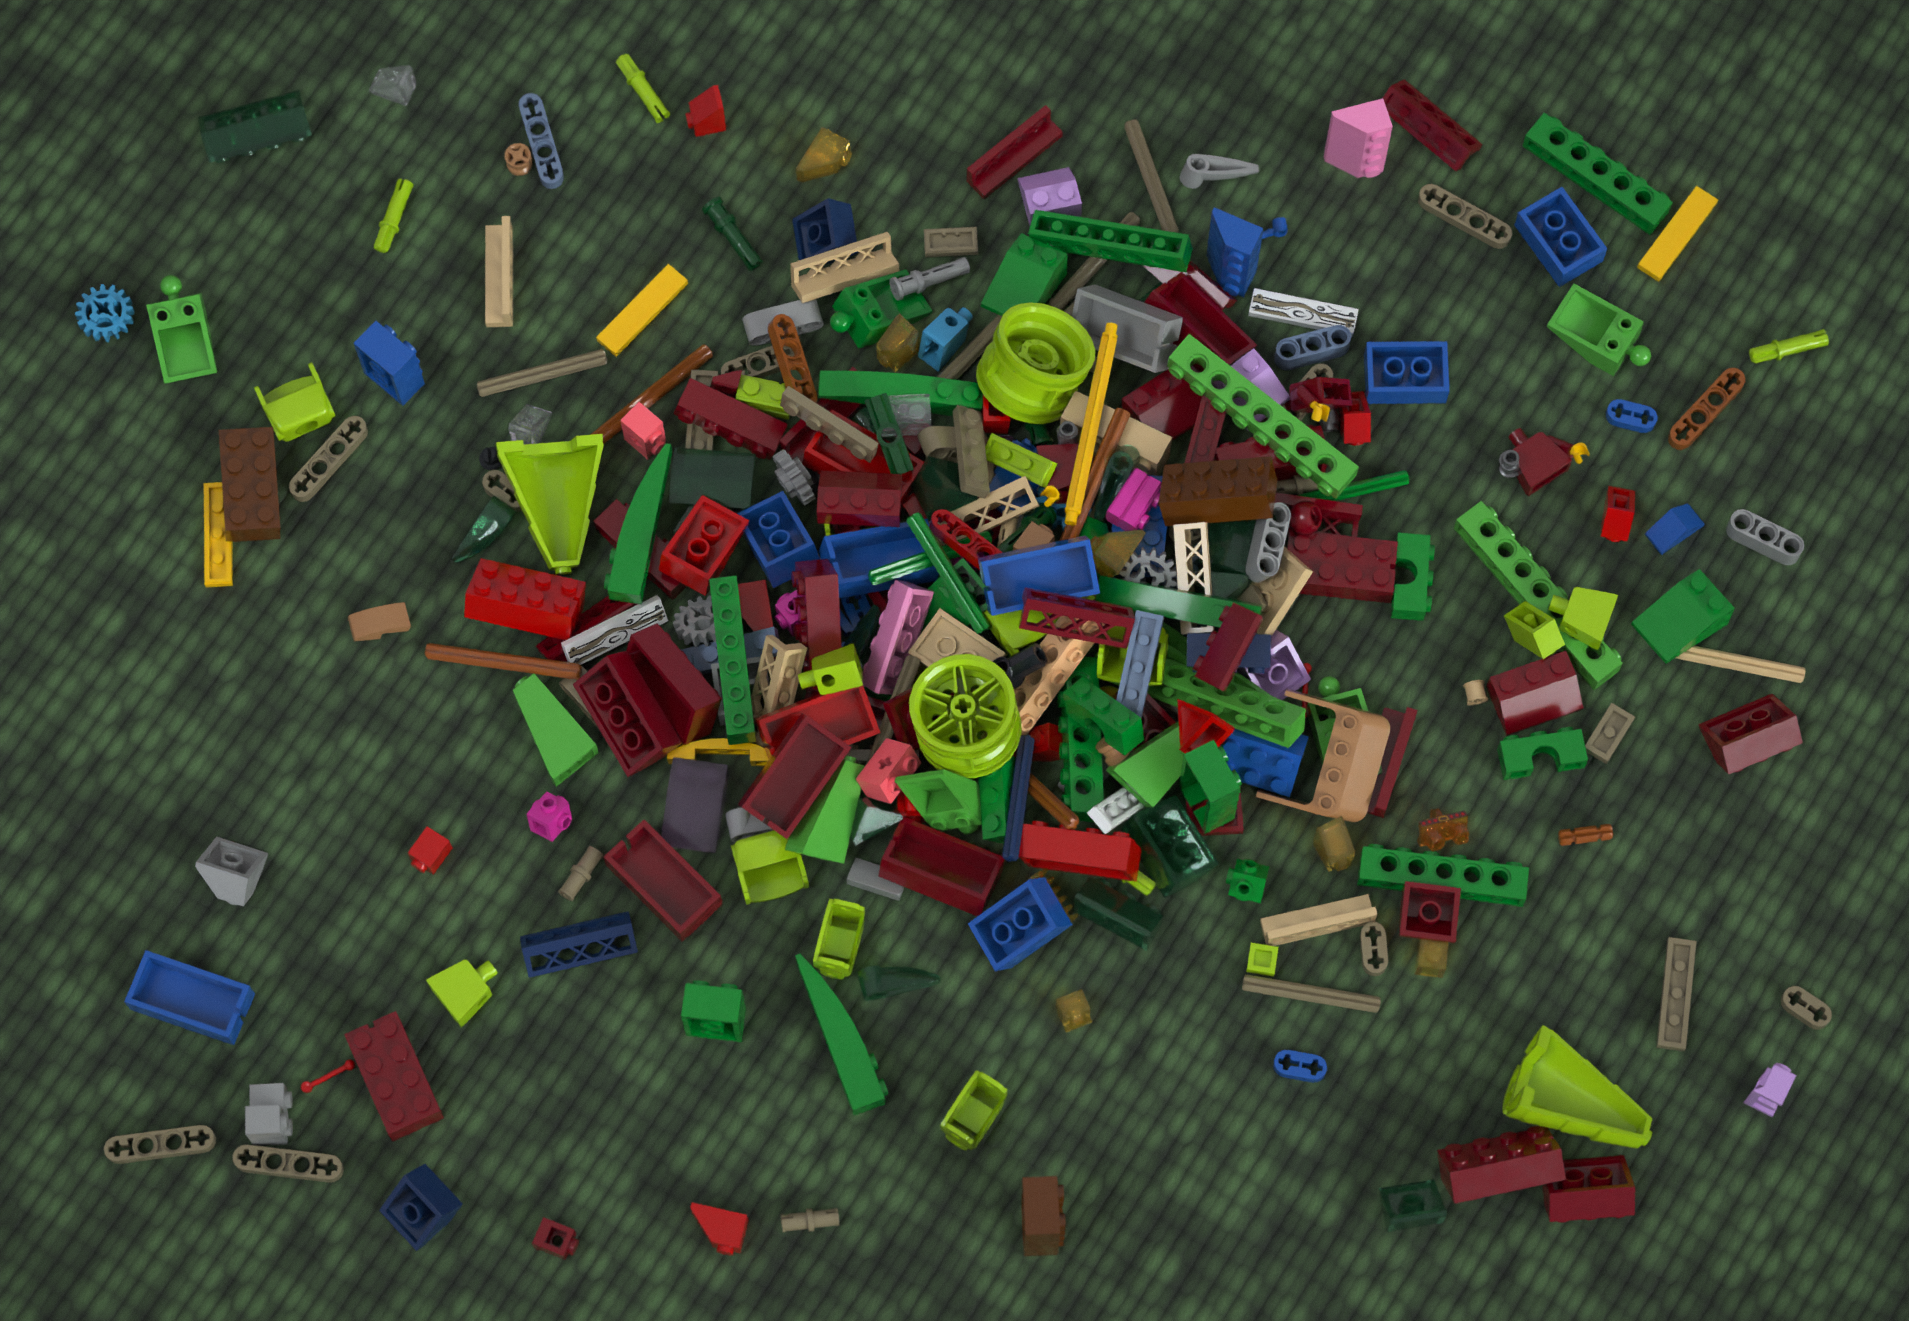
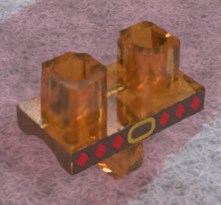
M1432 809L1430 818L1419 821V837L1417 838L1419 846L1427 845L1433 852L1441 850L1445 846V841L1451 839L1457 845L1466 844L1469 839L1467 813L1464 810L1443 815L1440 809Z

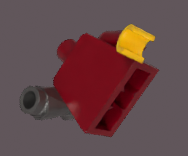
M1316 377L1291 384L1289 387L1290 400L1284 404L1288 410L1292 409L1293 412L1312 413L1311 419L1320 423L1323 432L1338 431L1340 418L1336 409L1353 406L1350 380Z
M1065 421L1057 428L1058 445L1036 446V454L1057 463L1047 487L1040 493V496H1046L1047 498L1044 502L1046 507H1050L1053 503L1066 504L1079 445L1077 444L1078 428L1071 421ZM1093 455L1091 465L1096 455Z
M1518 428L1508 436L1515 448L1507 450L1500 455L1499 471L1507 478L1516 476L1525 494L1530 496L1568 471L1572 462L1571 458H1574L1575 462L1580 464L1583 462L1580 455L1585 454L1589 456L1590 454L1584 443L1574 445L1551 435H1545L1543 432H1538L1528 438L1524 431Z

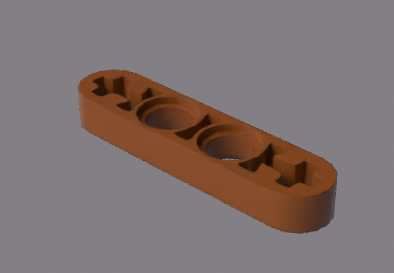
M778 314L768 324V333L785 387L790 386L816 403L817 393L795 324L789 316ZM783 346L790 347L794 352V356L787 355L783 350ZM791 370L798 371L802 376V380L795 379L791 375Z
M1737 368L1725 370L1674 424L1668 435L1669 444L1677 450L1688 448L1742 390L1745 384L1744 373ZM1735 377L1737 379L1736 384L1733 383L1726 392L1723 388L1726 386L1728 378L1732 379ZM1718 394L1723 402L1717 406L1712 405L1708 400V396ZM1695 412L1702 413L1705 416V422L1702 424L1694 423L1691 419V414ZM1686 426H1688L1690 430L1687 432L1685 439L1677 440V434H1681L1686 429Z

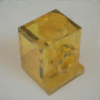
M1082 989L1056 999L1055 1008L1066 1033L1092 1023L1090 1017L1091 1009Z

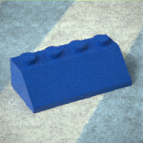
M1214 207L1211 214L1206 256L1215 278L1223 290L1231 296L1238 295L1244 298L1257 272L1263 228Z

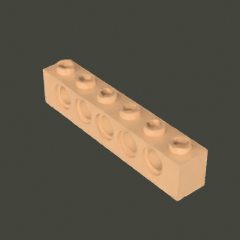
M1060 616L1055 625L1059 628H1065L1072 624V621L1067 616ZM1087 621L1080 625L1085 633L1091 634L1099 629L1096 622ZM1051 634L1046 635L1040 646L1046 654L1048 662L1042 668L1026 676L1021 686L1013 689L1021 718V735H1027L1092 647L1093 642ZM995 707L993 711L998 712V708ZM986 732L981 735V739L986 738Z

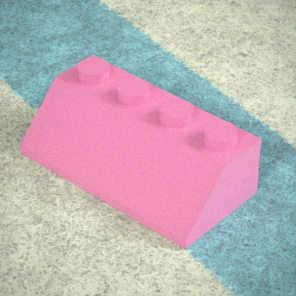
M1383 98L1332 111L1324 152L1325 162L1357 178L1364 176L1371 178L1383 172L1393 128Z
M895 580L894 584L891 585L887 597L889 600L886 609L879 618L880 628L878 634L871 642L870 649L872 652L869 661L862 670L863 685L878 694L892 695L906 656L909 655L908 651L921 634L934 591L902 580Z

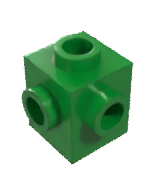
M1237 859L1235 868L1229 867L1225 882V884L1230 885L1228 895L1241 901L1249 900L1261 903L1270 866L1258 864L1250 859Z

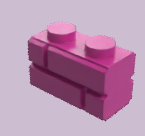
M1134 468L1106 511L1107 521L1117 527H1121L1122 530L1131 535H1134L1138 528L1143 530L1150 519V516L1147 515L1152 507L1157 508L1159 506L1162 483L1138 468Z

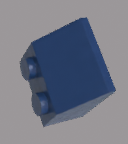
M828 198L792 219L799 261L857 242L851 204ZM858 251L852 253L848 258H850L851 256L857 254ZM835 260L827 261L825 265L833 264Z
M423 1164L402 1177L379 1211L409 1244L418 1251L452 1220L463 1204L426 1164Z

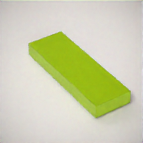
M991 433L985 445L987 461L1018 476H1026L1027 480L1044 488L1047 487L1057 466V463Z

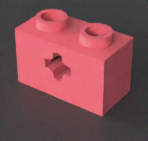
M638 402L621 419L624 440L647 460L653 454H659L665 445L666 437L663 422Z
M886 738L857 776L856 781L866 797L891 804L901 791L895 782V778L914 774L922 762L911 745Z

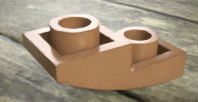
M405 602L378 606L348 616L354 642L380 639L382 634L409 631L411 627Z

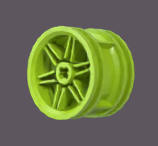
M1031 302L1013 306L1003 314L993 334V341L986 347L977 365L976 378L979 388L985 398L1007 416L1032 424L1052 423L1061 419L1074 392L1078 391V386L1085 380L1094 363L1095 347L1093 340L1087 330L1075 318L1056 307Z
M972 654L948 656L931 664L920 674L913 685L909 698V712L920 750L927 761L937 770L945 769L966 778H978L998 770L1011 759L1021 737V718L1012 683L1006 673L996 663ZM953 692L954 698L952 699V696L948 694ZM991 707H997L998 712H994L989 709ZM967 709L968 712L962 713L961 710ZM934 716H939L936 720L932 721ZM984 732L987 733L986 738L978 739ZM953 736L960 741L951 743L949 739Z

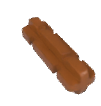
M1602 824L1598 828L1596 825L1574 828L1573 831L1563 829L1558 833V840L1561 846L1571 845L1572 842L1582 844L1597 842L1598 839H1601V841L1611 840L1613 837L1611 824Z

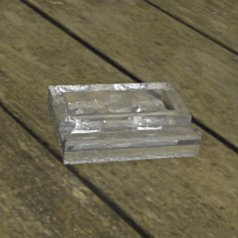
M930 394L888 396L902 431V436L918 435L923 429L931 426ZM886 427L882 431V437L897 436V432L892 427Z

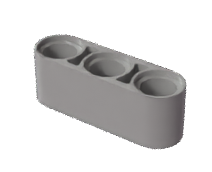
M816 299L805 303L797 300L749 313L742 319L749 344L752 346L771 342L768 324L778 314H785L793 320L798 335L816 331L824 325Z
M1274 503L1273 514L1276 516L1277 522L1272 518L1256 520L1246 563V574L1253 582H1263L1274 576L1279 570L1291 519L1290 510L1283 503ZM1265 538L1270 541L1271 547L1267 545ZM1260 563L1264 566L1265 572L1261 570Z
M1741 509L1735 511L1731 515L1726 527L1727 535L1732 540L1784 565L1796 563L1804 549V541L1800 536L1748 510ZM1734 522L1744 523L1746 529H1739ZM1759 534H1767L1771 541L1762 540ZM1784 546L1793 547L1796 553H1788Z

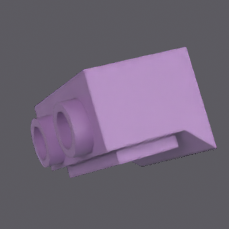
M1775 1063L1772 1068L1767 1067L1759 1078L1754 1090L1743 1103L1773 1117L1778 1105L1782 1106L1796 1075L1790 1073V1068L1780 1063Z

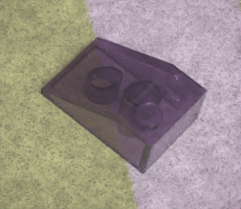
M673 757L661 836L670 846L710 853L716 852L729 780L728 765Z

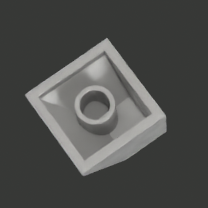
M216 837L196 861L195 867L218 899L225 900L232 905L244 906L255 891L268 853Z

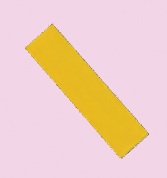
M1696 186L1639 262L1637 268L1659 282L1714 209L1718 199Z
M668 264L596 337V340L617 357L688 285V280Z
M222 482L204 483L205 587L233 586L232 542L226 541Z

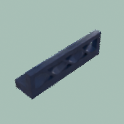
M629 911L520 936L521 948L529 978L638 952ZM628 934L629 946L619 948L612 944L616 937ZM592 942H598L603 945L599 953L595 954L585 951V948ZM569 948L576 952L572 959L569 960L557 957L562 949ZM541 954L549 958L545 965L532 968L530 957Z

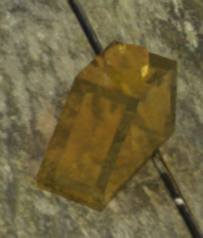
M822 127L796 168L797 180L805 182L838 173L841 166L845 167L851 158L850 141Z
M901 314L895 317L877 343V359L884 367H890L894 372L919 352L918 331Z
M1143 530L1111 532L1100 537H1093L1090 543L1096 571L1102 576L1113 577L1118 575L1146 532Z
M1342 816L1318 827L1313 845L1328 872L1334 869L1341 871L1350 866L1355 850Z
M1418 939L1415 975L1443 978L1447 965L1448 942Z

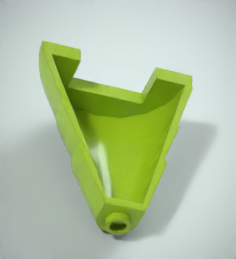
M602 434L575 436L571 441L524 445L523 440L496 442L497 457L514 490V496L529 523L528 529L549 570L555 571V575L572 573L571 569L577 567L580 563L590 523L588 516L596 488L595 481L604 446Z
M1542 1025L1524 1051L1527 1054L1522 1059L1521 1064L1516 1066L1503 1100V1113L1510 1118L1522 1122L1557 1129L1563 1133L1589 1137L1591 1141L1638 1149L1641 1145L1646 1146L1652 1136V1131H1650L1652 1118L1616 1084H1612L1557 1033Z

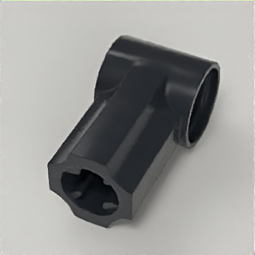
M1034 643L1008 659L1001 656L993 662L1006 673L1013 689H1016L1022 685L1026 676L1045 666V663L1048 661L1041 646Z

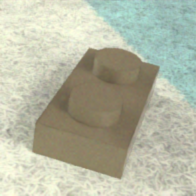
M1611 703L1585 745L1586 752L1607 764L1634 721L1635 716Z

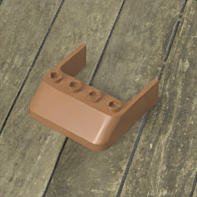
M1286 689L1284 696L1332 709L1336 714L1335 723L1314 797L1310 803L1258 789L1256 797L1330 818L1350 822L1362 820L1368 811L1389 737V721L1380 714Z

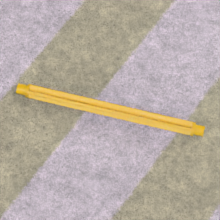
M1111 322L1106 323L1105 332L1101 336L1065 507L1066 517L1064 523L1071 526L1076 525L1078 516L1081 514L1118 338L1116 334L1118 325Z

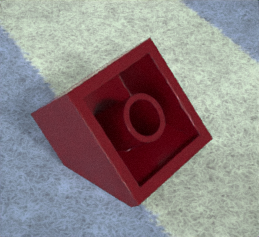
M1405 881L1400 906L1399 936L1455 943L1461 888Z

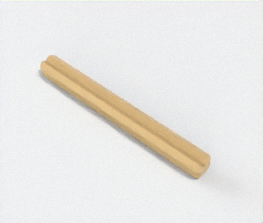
M1693 646L1676 657V659L1802 683L1805 677L1804 667L1699 646Z

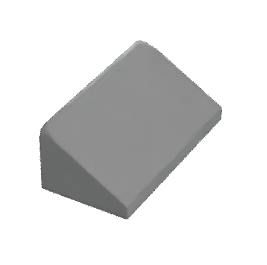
M855 858L847 877L848 885L900 901L904 890L903 886L879 877L880 865Z

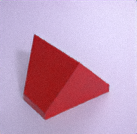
M1177 699L1179 750L1186 754L1212 740L1219 747L1234 732L1235 727L1212 712Z

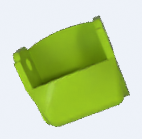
M312 362L308 364L312 376L299 378L283 384L264 397L259 386L254 387L278 441H291L329 424L332 418L336 416Z
M988 610L983 612L990 624L989 629L995 635L1008 657L1018 653L1019 648L1032 644L1047 635L1046 633L1019 629L1022 610L991 616ZM1030 610L1027 622L1038 623L1045 619V616L1041 611ZM1059 617L1053 620L1054 624L1057 622Z
M1114 626L1107 633L1112 638L1122 639L1125 627ZM1163 627L1149 686L1162 685L1169 634H1166ZM1100 644L1097 678L1120 683L1127 649Z
M773 830L740 839L731 845L746 905L751 904V902L779 899L803 888H809L801 854L785 850L790 836L786 839Z
M829 899L813 958L814 967L820 970L822 975L834 979H844L851 975L863 932L865 907L844 900Z
M976 1070L940 1124V1130L946 1134V1138L960 1149L965 1151L967 1149H975L1001 1111L1008 1094V1089L985 1073Z

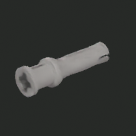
M962 257L926 271L914 270L910 272V275L898 279L896 277L890 278V288L894 298L899 301L903 299V296L916 292L920 294L926 287L968 274L970 273V266L967 259Z

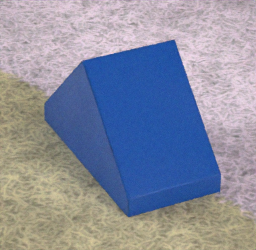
M1687 503L1670 509L1645 533V536L1658 552L1663 555L1705 524Z

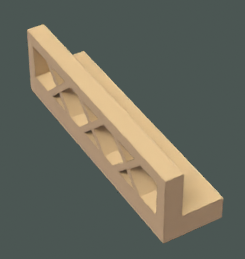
M502 216V225H485L486 327H513V227L510 216Z
M888 232L790 264L791 287L802 303L841 291L856 284L899 272V263L891 252V236ZM883 243V249L871 251L876 245ZM859 252L855 258L847 259L852 253ZM835 260L831 266L823 268L827 261ZM811 268L807 274L799 276L800 270Z
M1024 476L990 492L985 499L979 497L950 512L964 523L975 517H981L978 528L974 529L977 533L991 530L1039 507L1029 480ZM1026 493L1031 503L1023 507L1012 504L1013 499ZM1001 505L1006 506L1002 517L995 519L987 516L990 510ZM1010 508L1016 509V510H1014V511L1008 513L1009 510H1010ZM985 520L991 521L984 525ZM945 521L942 522V523H939V522H938V524H939V525H942V524H946V525H947V522H945ZM957 536L956 539L959 540L967 536ZM936 537L939 544L941 546L944 545L942 541L938 537Z
M1207 522L1173 525L1178 589L1195 592L1194 584L1198 581L1205 587V594L1212 595ZM1201 529V541L1194 548L1191 545L1190 530ZM1201 546H1202V554L1198 551V550L1201 548ZM1195 554L1203 560V568L1197 575L1193 573L1192 557ZM1203 574H1204V581H1202V580L1200 579V577H1201ZM1180 620L1182 635H1187V633H1209L1215 630L1214 626L1197 627V623Z
M766 635L751 696L753 718L794 703L799 683L798 674L802 671L807 647L803 644L785 645L774 635ZM773 647L778 650L775 661L772 654ZM767 671H769L771 678L770 685H768L766 678ZM762 695L765 702L764 709H762L760 702ZM755 731V743L763 748L768 746L769 744L762 742L759 732Z
M1366 894L1261 918L1260 924L1266 945L1276 946L1364 926L1369 922H1375L1377 911L1376 907L1371 906L1369 895Z

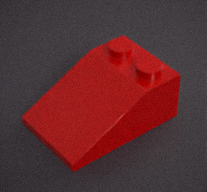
M702 495L662 552L659 571L706 596L710 591L709 579L720 576L749 524V520Z

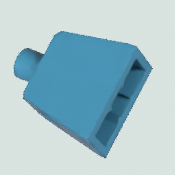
M963 307L957 312L951 308H946L923 330L918 357L939 372L966 340L969 322L973 318L971 312Z

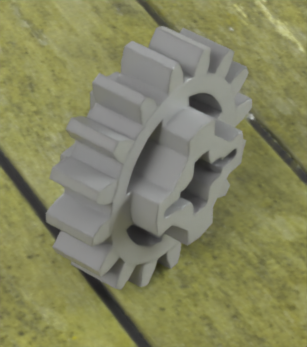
M785 450L774 455L773 460L778 468L774 472L789 497L797 496L803 505L813 501L815 495L810 486L814 483L799 458L792 459Z
M1142 547L1140 555L1132 551V560H1123V564L1127 568L1119 569V574L1125 577L1122 579L1149 584L1146 578H1144L1147 567L1148 572L1153 576L1152 585L1158 586L1159 583L1166 580L1163 587L1171 588L1170 586H1177V580L1172 578L1177 575V570L1170 569L1174 564V560L1166 561V552L1164 551L1157 555L1155 547L1152 548L1151 553H1147L1146 549ZM1151 561L1159 563L1162 567H1156ZM1140 563L1141 567L1139 570L1130 574L1133 567Z
M710 595L706 600H703L701 596L697 598V602L688 600L687 607H679L680 613L674 614L675 621L673 622L679 640L683 639L686 645L693 642L694 647H698L703 642L705 646H708L711 640L716 642Z

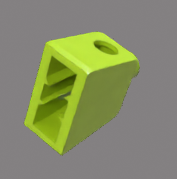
M1574 587L1569 600L1553 595L1548 610L1563 615L1559 626L1561 631L1598 650L1618 595Z
M854 643L814 657L812 659V670L798 674L802 690L817 686L820 695H827L863 686L862 667Z
M465 959L428 978L426 981L454 1020L462 1027L492 996L486 982L498 974V972L489 960L477 969H474L470 962Z

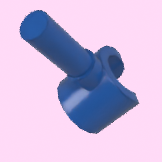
M1284 217L1273 219V228L1263 231L1262 239L1273 235L1275 237L1285 236L1287 234L1286 219Z

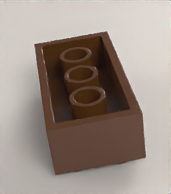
M273 427L219 430L226 541L280 539Z
M1272 457L1164 465L1159 506L1165 526L1273 518L1277 477Z
M1057 1176L1022 1177L1021 1210L1024 1257L1058 1255L1059 1247H1064L1063 1184H1058Z

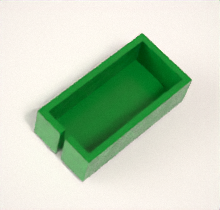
M1214 740L1184 754L1179 788L1190 808L1207 800V805L1193 811L1205 834L1234 820L1239 801L1240 785H1242L1238 773L1235 770L1231 771L1226 763L1229 759L1222 746L1217 747Z

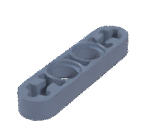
M528 93L523 95L519 101L520 113L540 181L546 188L555 189L563 183V170L542 100L537 94ZM528 103H533L536 116L531 117ZM536 124H541L545 127V131L540 135H535L530 131ZM542 147H548L552 150V153L549 157L542 158L538 156V150ZM550 164L555 174V179L550 180L546 167Z

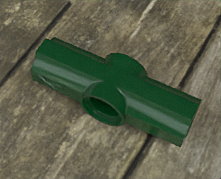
M887 392L864 400L890 473L903 474L914 470ZM886 427H892L896 430L897 438L894 442L888 443L883 440L882 431Z

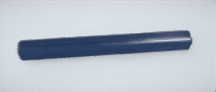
M1021 735L1016 752L1002 857L1008 862L1017 861L1019 858L1035 741L1030 735Z

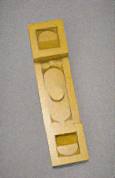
M725 738L691 742L667 753L669 764L696 765L697 754L750 755L751 766H765L769 760L765 748L753 743L729 745L728 739Z

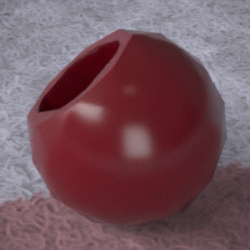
M1304 500L1294 504L1290 509L1291 519L1289 524L1295 532L1301 535H1308L1318 530L1322 522V514L1320 508L1315 503Z

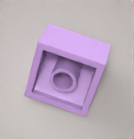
M1069 167L1018 178L1029 226L1031 225L1035 210L1077 217L1081 216L1082 202L1076 179Z
M1254 348L1231 365L1232 368L1281 406L1290 400L1289 394L1270 366ZM1214 381L1212 383L1216 389H1223L1225 387V384L1221 381ZM1237 397L1233 399V402L1238 406L1246 404L1243 398ZM1257 414L1254 418L1256 421L1261 422L1266 416Z
M1275 630L1272 635L1271 668H1265V673H1248V668L1237 669L1239 674L1273 697L1281 700L1287 697L1284 696L1286 689L1296 691L1311 680L1289 637L1278 630Z

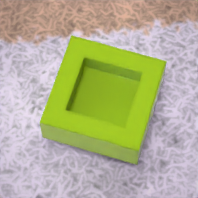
M1251 943L1246 972L1274 977L1279 947Z

